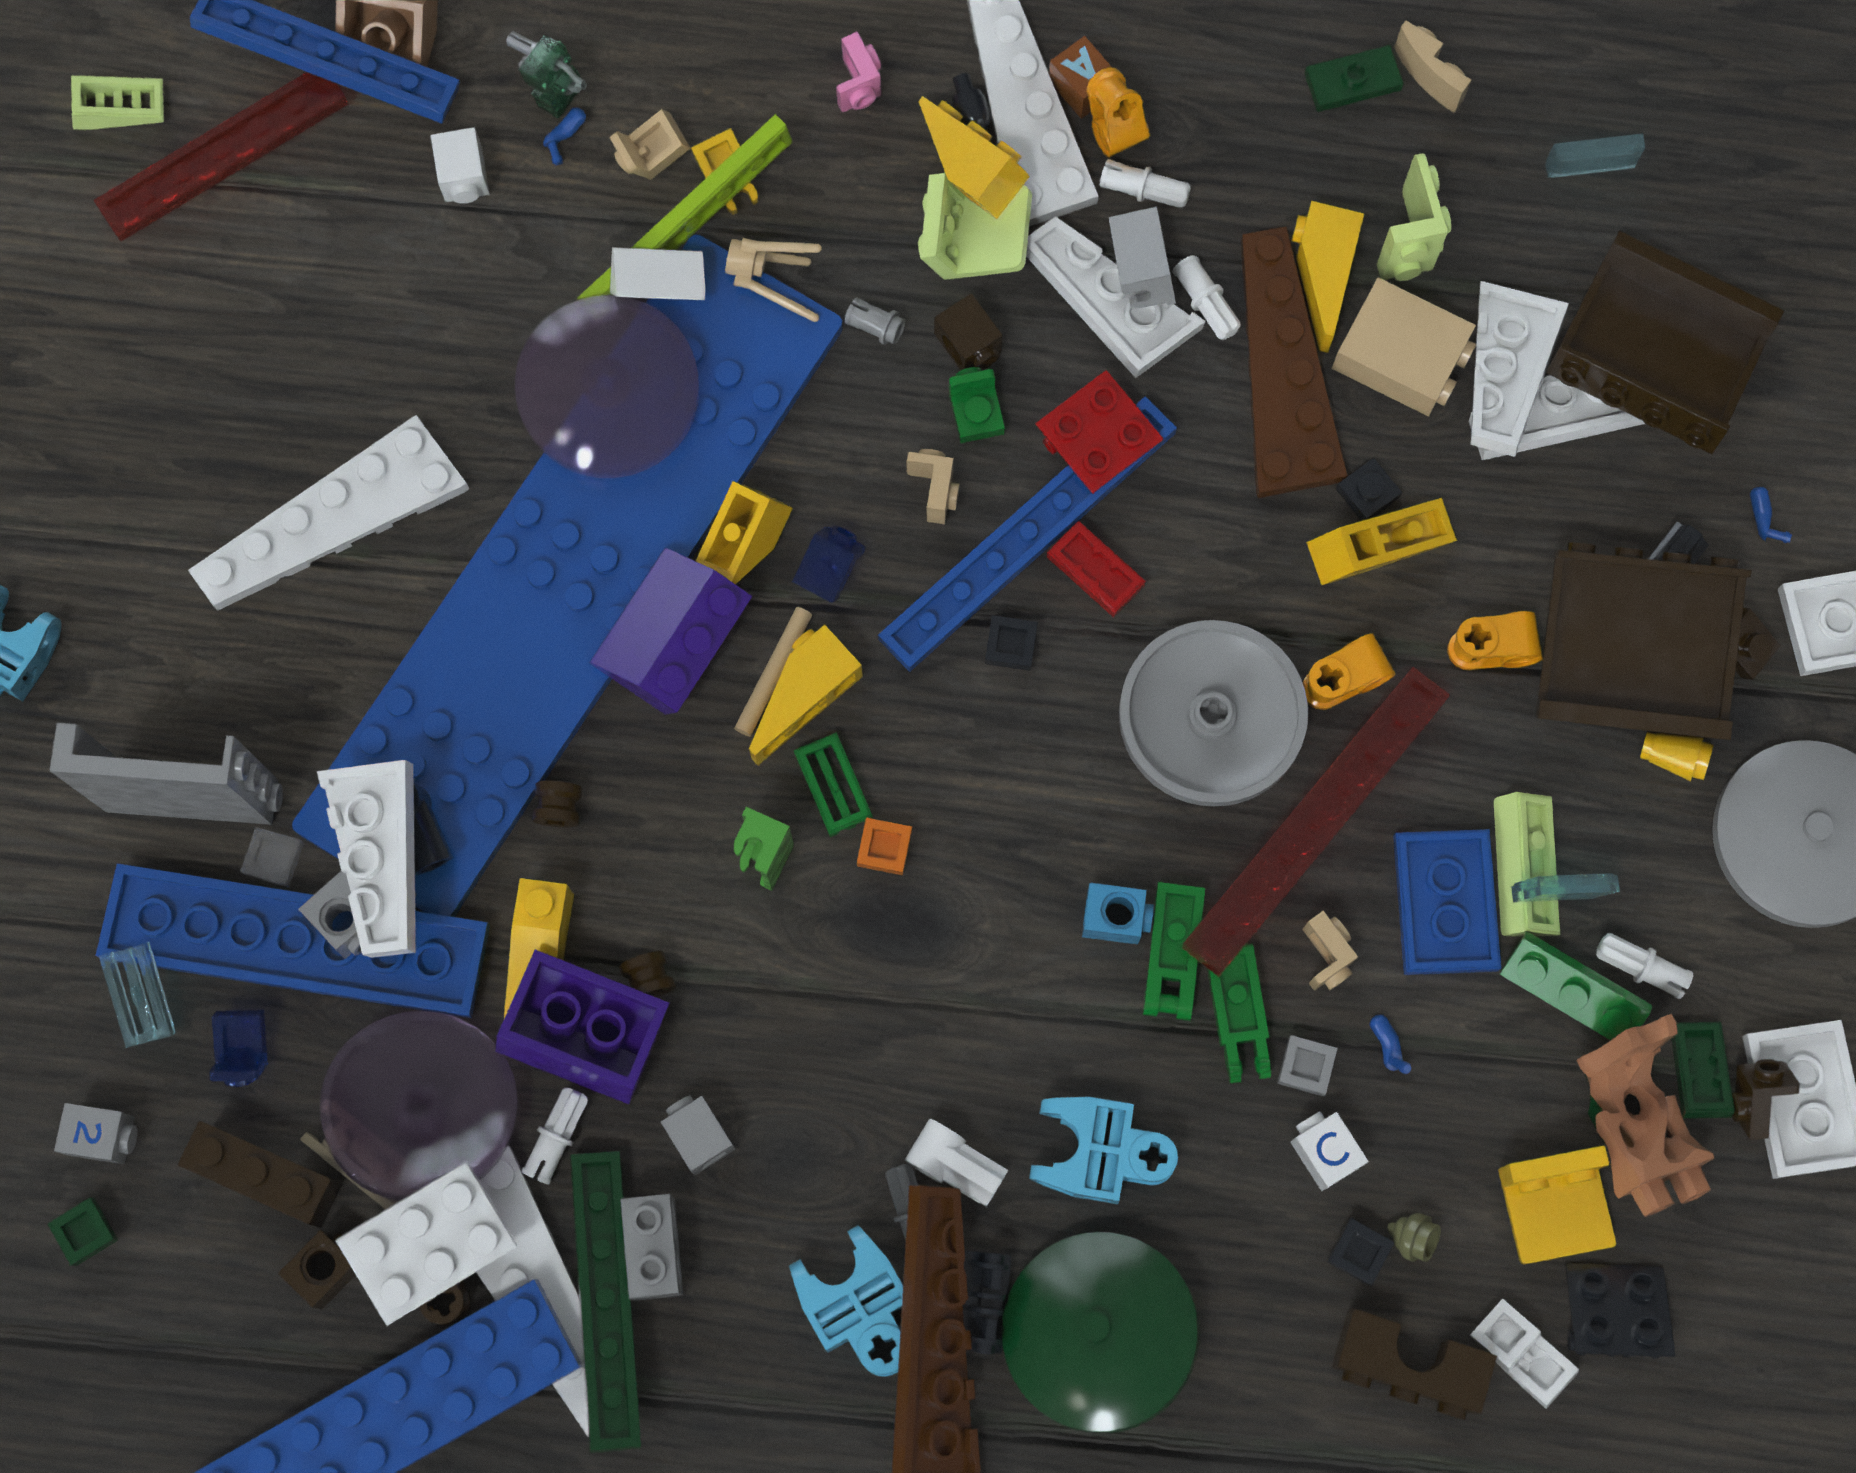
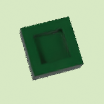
M88 1198L48 1223L70 1266H78L118 1241L116 1234L94 1198Z

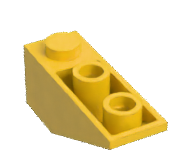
M922 96L919 104L947 179L967 199L998 219L1030 177L1018 164L1022 156L1003 141H1000L997 146L989 142L992 136L971 120L967 126L961 123L960 120L963 116L942 100L936 106Z

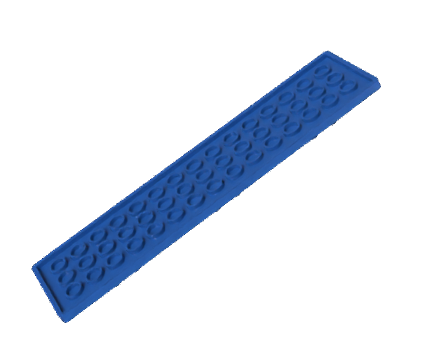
M701 235L691 236L682 250L703 252L705 300L649 298L328 769L406 760L413 764V781L415 784L426 789L430 795L431 809L454 857L445 865L418 876L415 875V893L417 894L415 896V908L421 912L451 917L456 916L535 797V784L546 780L611 682L612 678L589 662L664 548H668L687 558H693L707 537L732 481L742 484L843 330L842 319L838 314L763 272L762 277L753 275L752 280L817 313L819 320L813 322L750 289L734 286L735 276L725 274L728 251ZM319 782L293 820L292 827L299 836L338 859L337 854L341 851L336 831L330 826L326 810L329 808L326 791L320 786Z

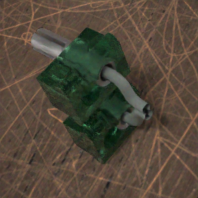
M514 31L509 33L510 36H507L506 39L507 45L527 55L520 60L518 70L525 83L534 87L531 94L537 106L558 119L575 95L582 89H586L587 84L585 80L581 79L575 67L569 65L572 59L561 41H555L543 35L539 42H534Z

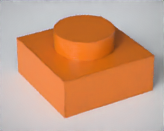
M866 818L857 858V867L903 875L912 835V826Z

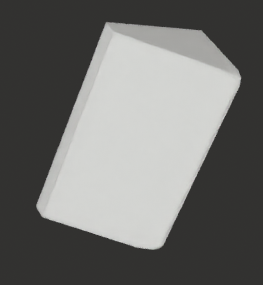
M612 247L610 293L617 297L705 300L703 252Z

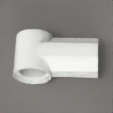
M929 1119L904 1161L939 1183L945 1181L951 1186L960 1189L962 1194L987 1207L1008 1170L965 1144L966 1140L935 1120Z

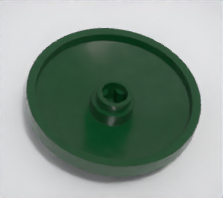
M1091 1232L1074 1235L1043 1250L1030 1261L1015 1281L1009 1293L1003 1314L1002 1345L1008 1369L1020 1391L1032 1405L1050 1419L1063 1426L1088 1433L1104 1434L1126 1431L1138 1427L1162 1413L1173 1403L1187 1384L1193 1371L1199 1348L1200 1331L1196 1306L1187 1284L1177 1269L1167 1258L1148 1244L1117 1233Z

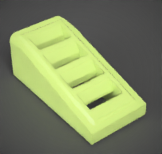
M71 75L73 129L92 130L164 122L163 79ZM150 93V108H141V94ZM132 95V108H123V96ZM104 97H113L114 107H105ZM95 98V107L86 106V99Z

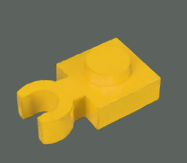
M730 128L691 147V150L706 179L740 145ZM749 182L740 192L746 193L754 205L758 203V195L755 187ZM732 198L725 206L734 215L738 212Z

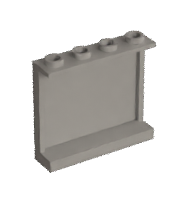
M57 723L50 772L105 812L272 825L274 812H279L283 800L282 785L278 784V779L234 736H226L222 766L118 758L77 724Z

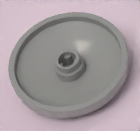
M1204 620L1187 623L1165 632L1147 645L1132 664L1123 685L1119 705V723L1121 735L1130 758L1138 770L1154 786L1164 793L1187 803L1201 806H1227L1259 796L1275 785L1287 773L1294 763L1306 735L1308 703L1305 688L1296 667L1284 651L1272 640L1260 632L1241 624L1219 620Z
M1801 740L1774 745L1754 755L1730 777L1720 793L1715 807L1712 828L1713 843L1719 865L1726 879L1738 895L1751 907L1763 915L1784 924L1805 928H1821L1841 924L1855 918L1856 754L1833 744Z

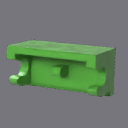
M745 807L742 814L744 822L735 839L734 852L736 856L741 855L740 869L743 873L750 867L751 859L756 861L755 870L761 872L762 875L760 886L772 891L794 847L790 826Z

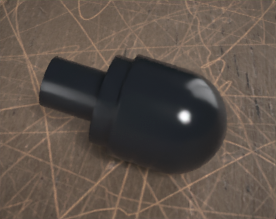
M969 73L955 76L953 82L957 94L952 98V107L963 116L960 122L967 126L972 120L987 130L990 125L991 114L985 95L982 94L980 89H974Z

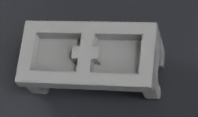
M1157 207L1108 217L1122 293H1136L1140 290L1148 291L1146 294L1130 297V306L1144 308L1167 303V305L1176 304Z

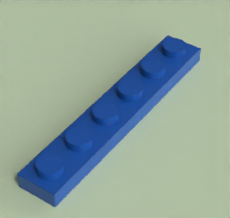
M198 0L190 15L191 28L443 124L459 90V79L253 0Z

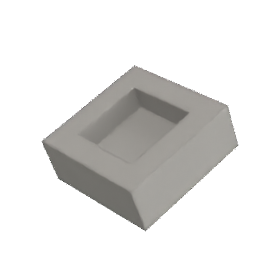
M1290 1035L1277 1084L1325 1096L1337 1048Z

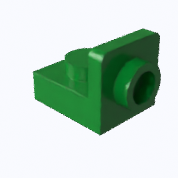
M979 367L966 368L959 371L956 376L949 378V397L960 444L1004 435L1005 427L995 389L993 369L982 371Z

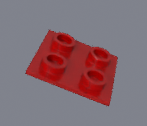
M1107 370L1035 423L1046 437L1042 440L1046 449L1051 454L1058 452L1092 494L1164 440Z

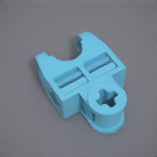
M0 585V662L3 663H0V695L5 691L23 702L49 664L60 638L61 620L49 612H44L32 624L27 622L21 629L13 632L3 631L2 621L6 614L2 611L7 604L9 591ZM23 676L28 677L26 681L22 679Z
M1093 1097L1043 1099L1041 1101L1040 1114L1061 1119L1060 1124L1069 1127L1075 1133L1078 1140V1149L1069 1160L1053 1163V1167L1031 1165L1029 1179L1072 1197L1119 1204L1122 1181L1151 1186L1159 1185L1168 1180L1174 1172L1178 1162V1153L1176 1146L1167 1136L1157 1132L1131 1129L1134 1104ZM1108 1113H1113L1107 1146L1103 1145ZM1150 1147L1157 1148L1158 1156L1166 1159V1164H1158L1155 1171L1147 1170V1162L1139 1159V1154L1146 1155ZM1102 1156L1106 1157L1101 1190H1096Z
M857 1225L847 1231L856 1250L853 1251L855 1256L854 1272L845 1282L838 1285H828L821 1282L815 1274L809 1275L801 1259L789 1265L802 1309L825 1350L829 1353L849 1341L862 1365L870 1373L882 1377L891 1376L898 1372L900 1329L892 1315L902 1310L903 1284L888 1258L863 1229ZM895 1286L891 1290L885 1292L884 1294L880 1295L879 1297L875 1298L869 1303L863 1306L861 1305L867 1302L868 1300L872 1299L873 1297L877 1296L878 1294L882 1293L883 1291L889 1289L890 1287ZM856 1309L852 1313L848 1314L847 1316L843 1317L842 1319L836 1321L835 1323L823 1329L824 1326L840 1318L841 1316L845 1315L851 1310ZM880 1337L885 1343L894 1341L897 1346L891 1351L893 1360L886 1364L881 1358L872 1360L870 1354L876 1350L873 1342Z

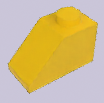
M732 481L696 562L714 569L734 584L738 583L774 550L793 508L756 489Z

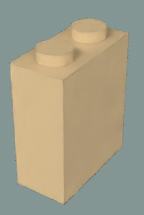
M1378 277L1343 341L1332 369L1429 417L1435 404L1439 403L1445 406L1457 383V381L1449 378L1454 367L1458 365L1465 368L1476 346V343L1469 341L1476 325Z

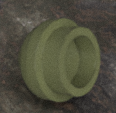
M1416 1212L1408 1218L1401 1217L1396 1223L1392 1222L1387 1226L1388 1232L1393 1238V1242H1395L1394 1245L1400 1251L1403 1258L1411 1262H1415L1417 1259L1427 1262L1433 1256L1439 1243L1441 1228L1439 1225L1432 1223L1430 1216Z

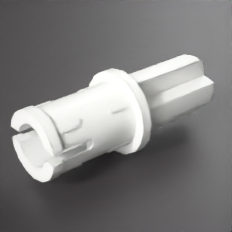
M1110 159L1106 161L1100 179V187L1136 196L1139 202H1143L1144 198L1181 208L1186 205L1190 194V185L1188 183L1153 174L1151 167H1146L1143 170L1123 165Z
M1188 256L1174 267L1173 274L1177 276L1191 297V307L1195 311L1200 310L1219 339L1225 340L1235 335L1241 323L1222 296L1224 289L1220 284L1213 283L1197 256Z
M1607 933L1597 947L1596 956L1599 959L1633 975L1634 982L1639 984L1645 981L1674 995L1677 999H1681L1685 995L1682 987L1688 990L1692 982V971L1685 970L1657 956L1656 950L1651 947L1644 950L1612 933Z
M564 1087L561 1090L545 1126H539L537 1129L541 1134L525 1167L521 1170L522 1173L533 1178L541 1161L544 1160L545 1163L537 1179L542 1183L550 1185L551 1178L567 1145L572 1147L574 1143L570 1138L588 1103V1097L572 1088Z

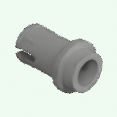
M858 297L853 299V305L850 304L846 312L845 324L879 337V343L886 345L888 342L896 344L905 327V319L899 317V312L892 310L889 313L868 304V302Z

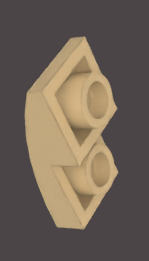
M1405 21L1401 26L1394 47L1400 60L1411 76L1429 95L1455 113L1465 98L1471 79L1466 77L1463 71L1456 65L1447 62L1443 63L1438 59L1443 43L1437 40L1430 30L1421 26L1416 27Z

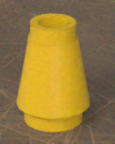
M1647 731L1640 759L1648 760L1650 763L1690 782L1692 777L1704 780L1714 744L1702 741L1703 737L1655 734Z

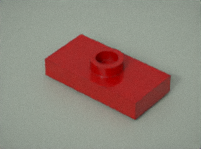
M1080 521L1047 552V558L1113 618L1137 595L1146 583L1139 574Z

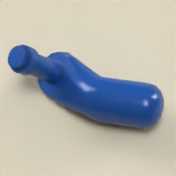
M572 108L564 119L544 138L543 146L549 148L552 156L551 160L555 166L563 163L557 143L572 137L586 120V114L581 108Z
M1765 487L1752 489L1750 500L1758 535L1765 542L1768 537L1783 541V543H1790L1792 537L1790 532L1770 529L1772 506L1768 490Z
M1384 1015L1374 1016L1370 1020L1369 1025L1382 1045L1385 1067L1391 1071L1399 1069L1403 1074L1409 1073L1411 1065L1403 1061L1400 1041L1396 1031Z

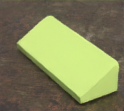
M1514 792L1496 797L1494 799L1501 934L1504 936H1523L1528 931L1534 936L1560 935L1552 797Z

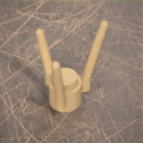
M732 238L726 260L725 274L735 276L734 286L750 289L813 322L819 320L817 313L752 280L753 275L762 277L765 262L809 266L811 260L807 257L775 252L819 253L822 250L820 244L756 241L747 238L738 240Z

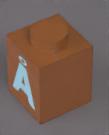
M1083 36L1050 60L1049 76L1057 92L1082 119L1091 112L1087 94V85L1095 73L1104 68L1111 67V65L1091 42Z

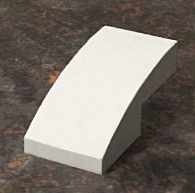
M1504 1299L1496 1305L1470 1334V1337L1485 1352L1497 1355L1496 1363L1546 1409L1579 1373V1369L1541 1336V1331Z

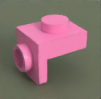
M855 32L841 39L843 60L853 78L836 87L837 102L841 112L852 108L855 110L863 109L872 104L877 97L881 96V81L878 72L881 69V64L877 53L871 44L865 46L858 32Z

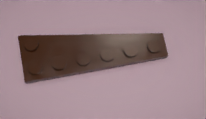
M1285 226L1243 234L1241 254L1244 300L1246 302L1245 319L1246 335H1248V369L1251 383V418L1253 419L1254 432L1253 451L1257 498L1340 483L1347 477V472L1287 228Z
M909 1185L892 1473H981L978 1429L971 1428L969 1400L975 1399L974 1379H968L966 1350L972 1349L971 1332L970 1330H965L963 1319V1304L968 1300L967 1277L964 1270L965 1249L960 1189Z

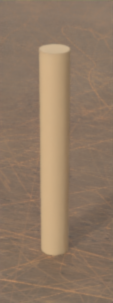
M800 607L795 608L734 727L739 733L751 737L773 694L788 656L794 651L792 649L793 643L804 633L813 616L807 610Z

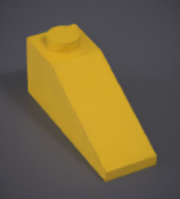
M1311 201L1307 217L1298 215L1292 242L1300 243L1296 262L1319 351L1328 353L1335 334L1364 213Z
M1439 498L1339 527L1308 541L1307 545L1321 585H1325L1415 556L1457 540L1443 500Z
M823 625L816 632L812 629L806 631L792 645L794 651L788 656L749 747L751 758L757 766L863 677L862 665L826 625Z
M523 878L519 880L511 930L504 1018L534 950L564 960L574 894L567 884Z

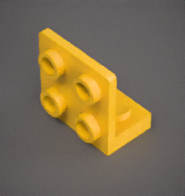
M1605 1145L1512 1163L1498 1169L1521 1264L1611 1248L1616 1245L1599 1173L1600 1168L1609 1165Z

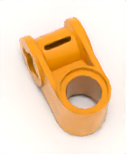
M1108 67L1095 73L1087 85V94L1093 119L1092 130L1102 152L1106 157H1111L1149 138V129L1144 117L1141 96L1133 89H1128L1121 71Z
M1518 611L1497 616L1466 619L1459 626L1457 632L1451 637L1447 645L1450 661L1462 670L1496 667L1519 668L1540 662L1543 657L1535 613ZM1466 638H1470L1471 642H1465ZM1475 645H1480L1479 650H1475Z
M1374 634L1364 635L1347 644L1339 651L1313 664L1309 674L1306 675L1303 681L1307 703L1315 709H1330L1358 694H1364L1381 686L1393 678L1396 673ZM1319 679L1323 682L1331 680L1334 687L1332 689L1328 685L1320 687L1317 682Z

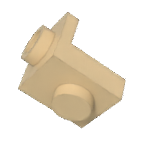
M663 109L629 136L618 131L610 136L617 150L614 153L615 159L621 168L628 174L633 173L650 180L691 149L671 113Z
M921 449L919 453L908 452L907 474L931 478L927 503V522L945 524L947 510L956 511L960 483L952 482L954 458L946 457L943 452L934 449Z
M1322 911L1309 920L1302 929L1329 965L1309 982L1314 991L1323 984H1326L1329 990L1341 984L1353 974L1349 966L1358 958L1347 943L1351 940V937L1345 926L1336 917L1329 919L1326 913Z

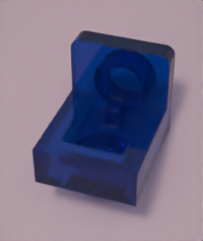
M825 527L814 534L792 582L833 603L838 600L855 561L863 556L866 546L857 542V536L843 527Z
M264 1010L216 1011L212 1016L215 1063L209 1070L210 1081H224V1084L230 1087L249 1085L259 1079L268 1065Z

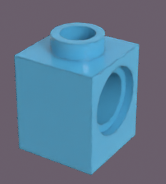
M1089 883L1082 937L1138 944L1142 932L1150 933L1154 905L1145 903L1146 890ZM1113 904H1122L1130 910L1132 919L1124 925L1113 924L1106 916V909Z

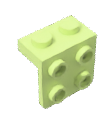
M1424 153L1414 155L1402 189L1410 223L1389 228L1377 262L1379 275L1383 280L1395 278L1397 281H1406L1419 276L1421 272L1433 270L1439 253L1443 251L1447 233L1451 232L1449 211L1446 206H1440L1436 193L1439 191L1437 170L1434 165H1428Z
M946 173L929 175L927 193L923 197V210L925 213L923 234L920 235L918 241L920 258L944 280L1020 271L1026 262L1032 192L1023 185L1002 214L996 219L967 199L947 179Z

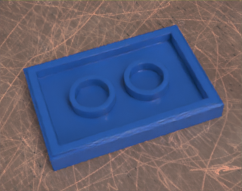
M1490 829L1395 833L1393 841L1404 975L1500 971L1501 958Z

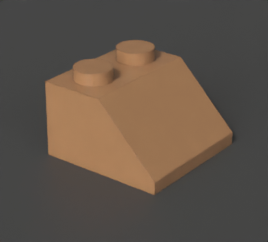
M336 0V32L427 67L437 32L438 0Z

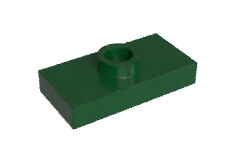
M1390 45L1306 67L1304 73L1317 112L1398 92L1403 87V81Z
M1721 1022L1676 1023L1678 1034L1671 1038L1682 1119L1731 1118L1735 1110Z

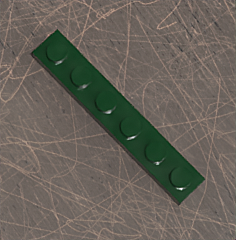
M620 1151L571 1154L570 1168L590 1453L640 1449L641 1437L631 1300L629 1299L621 1209L623 1191Z

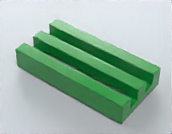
M837 733L794 750V755L830 837L838 835V832L842 830H850L859 823H865L866 818L873 819ZM832 747L859 809V812L852 815L823 749ZM815 754L842 819L834 822L809 764L807 756Z

